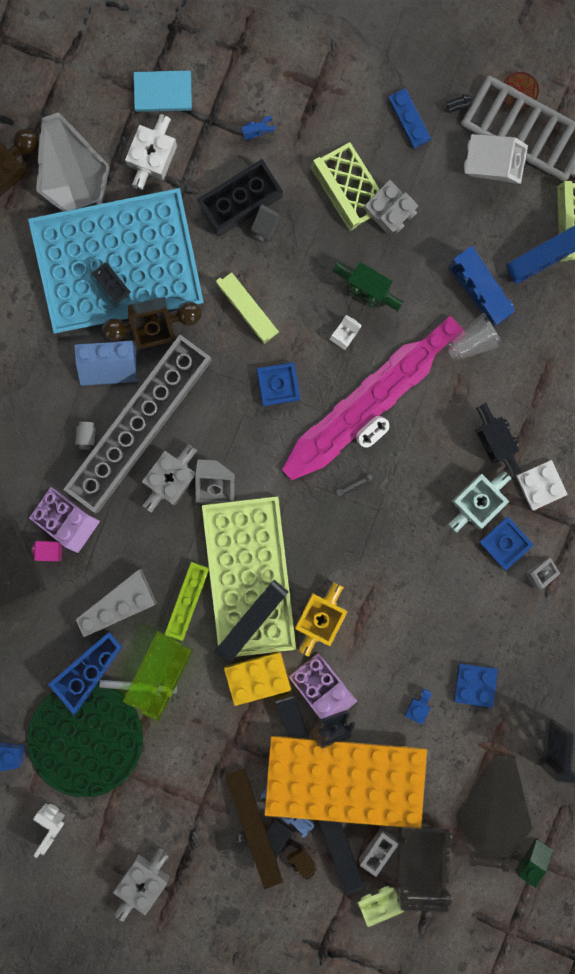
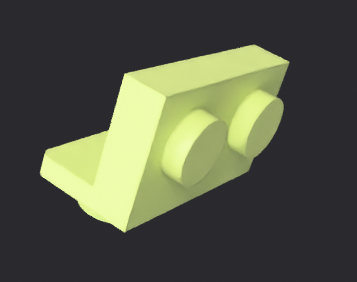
M389 886L378 890L379 893L374 896L368 894L361 897L358 905L368 928L404 912L393 887L389 888Z

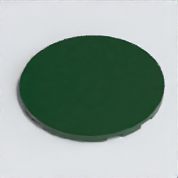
M98 682L76 714L69 710L54 691L51 692L36 708L29 724L28 752L31 762H33L39 776L49 786L69 796L96 797L114 790L132 774L142 753L143 728L137 710L124 694L117 689L100 688V682Z

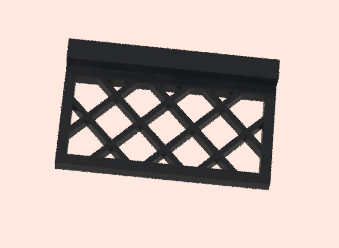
M550 720L547 758H540L539 766L556 782L575 783V773L571 770L574 733L556 720Z

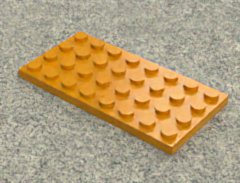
M271 736L265 816L421 828L427 749L342 741L335 742L333 745L322 749L315 739Z

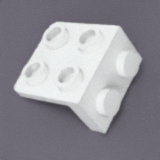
M45 803L33 819L50 830L34 854L36 858L40 854H45L54 841L53 838L56 837L64 825L62 820L65 815L59 812V809L52 804L48 805Z

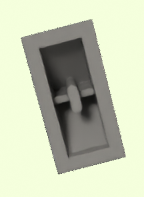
M550 557L527 570L525 574L534 589L541 590L553 581L560 572Z

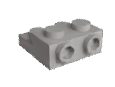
M389 180L363 206V209L390 235L393 232L397 234L405 226L403 222L406 218L410 220L416 215L417 211L415 209L418 205L406 192L402 193Z

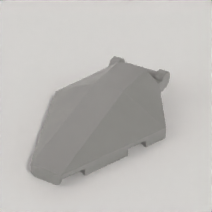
M54 113L42 118L38 155L39 174L37 176L36 191L62 212L103 204L110 166L60 113Z

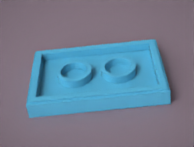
M191 71L134 72L135 112L192 110Z

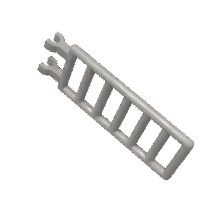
M487 76L472 105L465 114L461 125L477 135L496 136L488 132L487 129L508 94L516 98L517 101L497 136L505 137L524 103L534 109L517 138L518 140L525 141L540 112L551 118L531 153H526L525 161L561 181H567L570 176L575 178V152L564 172L553 167L575 130V121L500 80ZM490 85L501 91L479 127L470 121ZM558 121L567 126L548 162L545 163L538 159L537 156Z

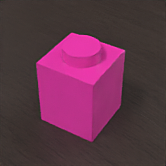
M35 541V545L32 547V556H35V561H62V544L55 541Z

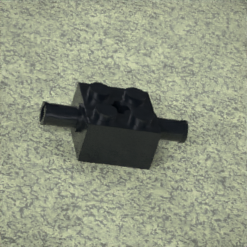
M487 402L476 407L483 421V426L476 429L475 432L491 463L503 461L510 477L520 473L521 470L514 458L515 453L519 452L518 447L520 445L515 436L512 437L509 431L511 429L510 424L506 419L503 420L502 416L497 419L496 417L494 418Z

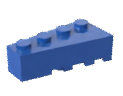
M108 632L48 685L69 710L76 714L120 653L123 646Z

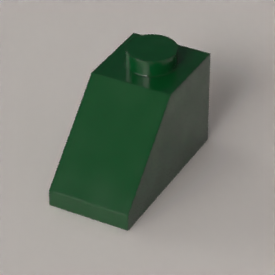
M535 839L515 869V872L521 879L536 888L547 872L553 850L538 839Z

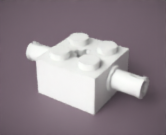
M163 114L159 115L155 129L139 125L125 159L129 168L137 170L132 186L136 189L139 187V190H143L148 175L164 180L177 148L175 138L165 135L171 119L167 116L163 118Z

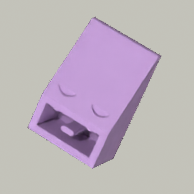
M50 487L29 517V519L63 546L79 553L100 522L52 487Z
M319 653L289 676L320 719L348 710L357 702L353 694Z

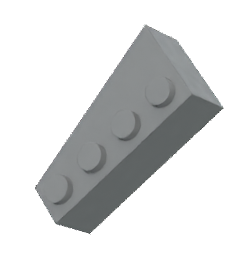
M142 569L136 571L76 619L83 637L157 604Z

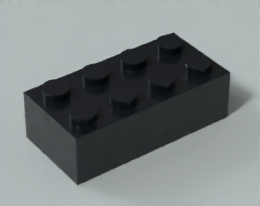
M261 159L199 197L197 201L216 234L220 237L257 214L261 205L268 207L283 198V190L264 160Z

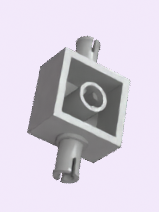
M187 444L179 457H173L166 451L163 452L142 481L152 489L151 495L142 505L144 508H148L147 510L152 513L161 499H166L171 504L176 505L195 479L196 473L188 468L187 465L197 452L195 448ZM173 473L174 481H169L167 483L166 475H171Z
M159 849L151 862L138 854L117 884L113 893L124 900L114 913L118 919L123 912L119 919L120 921H125L132 908L146 915L168 884L170 876L160 870L164 862L169 858L166 852L162 856L164 850Z

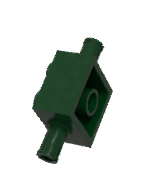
M338 261L332 271L347 280L346 289L351 296L355 298L359 296L371 308H374V306L378 308L380 304L384 303L398 312L404 302L389 293L393 283L392 280L361 261L354 270L349 269Z

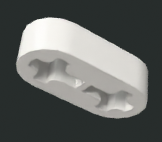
M381 416L374 417L358 431L356 441L363 447L372 446L389 430L388 420ZM378 422H381V423H382V424H381V425H382V428H381V429L377 428V427H378V425H377ZM364 434L368 436L369 440L367 442L362 437Z

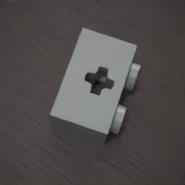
M380 827L360 856V866L374 876H377L398 846L397 838Z

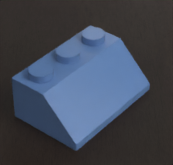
M133 341L75 345L76 367L81 386L138 382L136 346Z

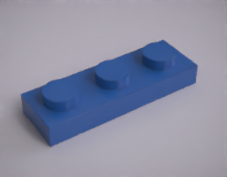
M406 88L389 96L388 100L413 149L429 142L431 137Z

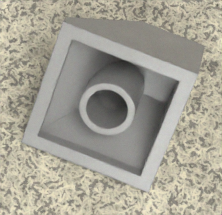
M197 460L195 475L196 503L218 504L234 502L235 474L216 460Z

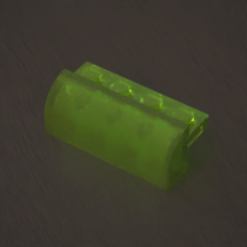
M156 631L124 696L123 702L140 709L141 714L159 721L193 653V649L176 638ZM159 685L163 686L161 692L157 691Z

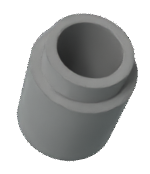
M79 422L78 426H76L75 445H79V449L90 450L91 446H95L96 428L94 423Z

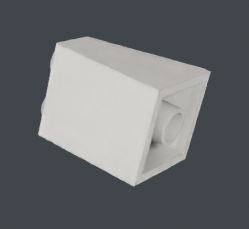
M472 134L467 147L468 157L464 163L465 174L472 177L521 184L528 145L515 137Z

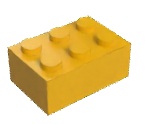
M281 651L226 665L224 668L234 706L291 691Z

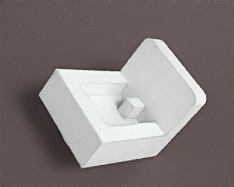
M346 315L330 337V340L346 350L360 330L361 324Z

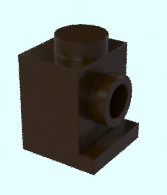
M304 845L287 855V861L289 864L293 862L292 868L297 875L300 874L303 879L307 880L315 874L316 864Z

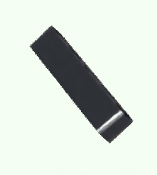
M274 579L213 653L229 665L289 591Z

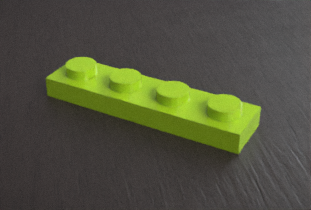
M191 562L165 635L181 641L184 640L209 572L208 567Z

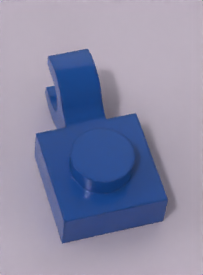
M266 116L262 123L249 122L242 127L244 141L262 136V133L275 131V125L271 127L266 125L272 121V116Z
M423 689L418 700L413 698L405 713V717L423 725L431 709L427 705L432 695L431 691Z

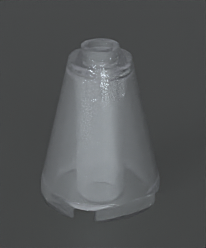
M484 312L449 344L450 348L447 350L452 359L457 358L459 361L503 345L499 341L500 338L491 322L487 318L483 319L487 317Z

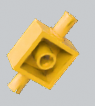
M334 582L326 597L322 598L314 593L311 594L295 626V629L306 635L298 650L306 656H310L316 641L331 646L348 612L336 603L344 587L339 585L335 592L338 584ZM323 614L326 622L318 624L316 617H320Z

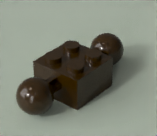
M19 130L14 136V145L10 149H7L0 141V197L27 173V170L16 158L22 153L31 154L37 149L38 137L32 130Z
M166 297L128 305L129 321L123 323L117 318L108 319L102 326V335L108 342H120L127 333L133 332L138 349L176 340L173 323L181 322L186 326L195 325L201 318V309L195 302L185 301L180 304L176 311L169 312Z

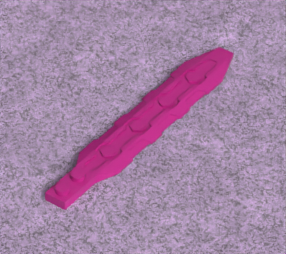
M449 316L423 341L405 344L390 357L389 361L374 374L369 375L361 383L360 387L345 400L340 401L331 413L298 439L282 469L291 480H294L325 467L356 437L360 429L374 417L380 416L384 411L389 410L398 398L429 374L435 355L463 330L461 326Z

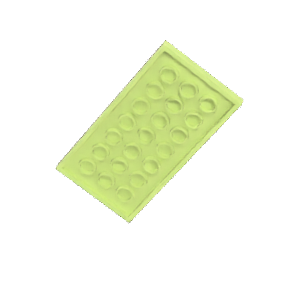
M278 497L202 505L218 646L274 579L289 591ZM288 592L236 657L296 650L290 592Z

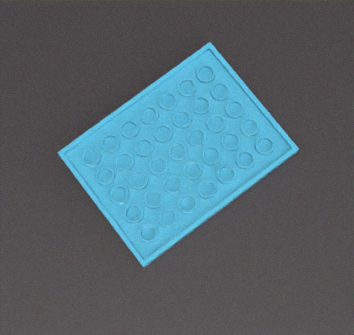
M180 188L28 219L54 334L104 324L111 318L119 320L129 319L128 305L156 298L166 297L169 310L178 309L180 304L185 301H193L196 304L204 303ZM105 262L108 263L131 291L129 296L122 300L117 307L110 303L90 278L91 273Z

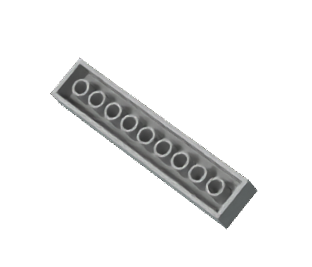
M179 335L63 490L94 513H98L212 362L211 357L182 335Z

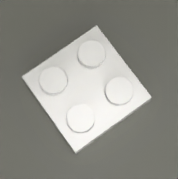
M552 460L516 476L531 511L568 495Z

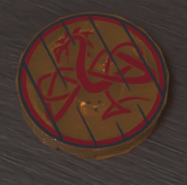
M523 71L514 72L503 82L535 100L538 98L539 85L536 79L529 73ZM507 94L503 102L512 109L517 99ZM524 103L520 111L526 110L530 106Z

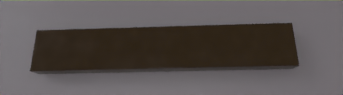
M245 768L227 774L226 778L263 888L267 889L283 883Z

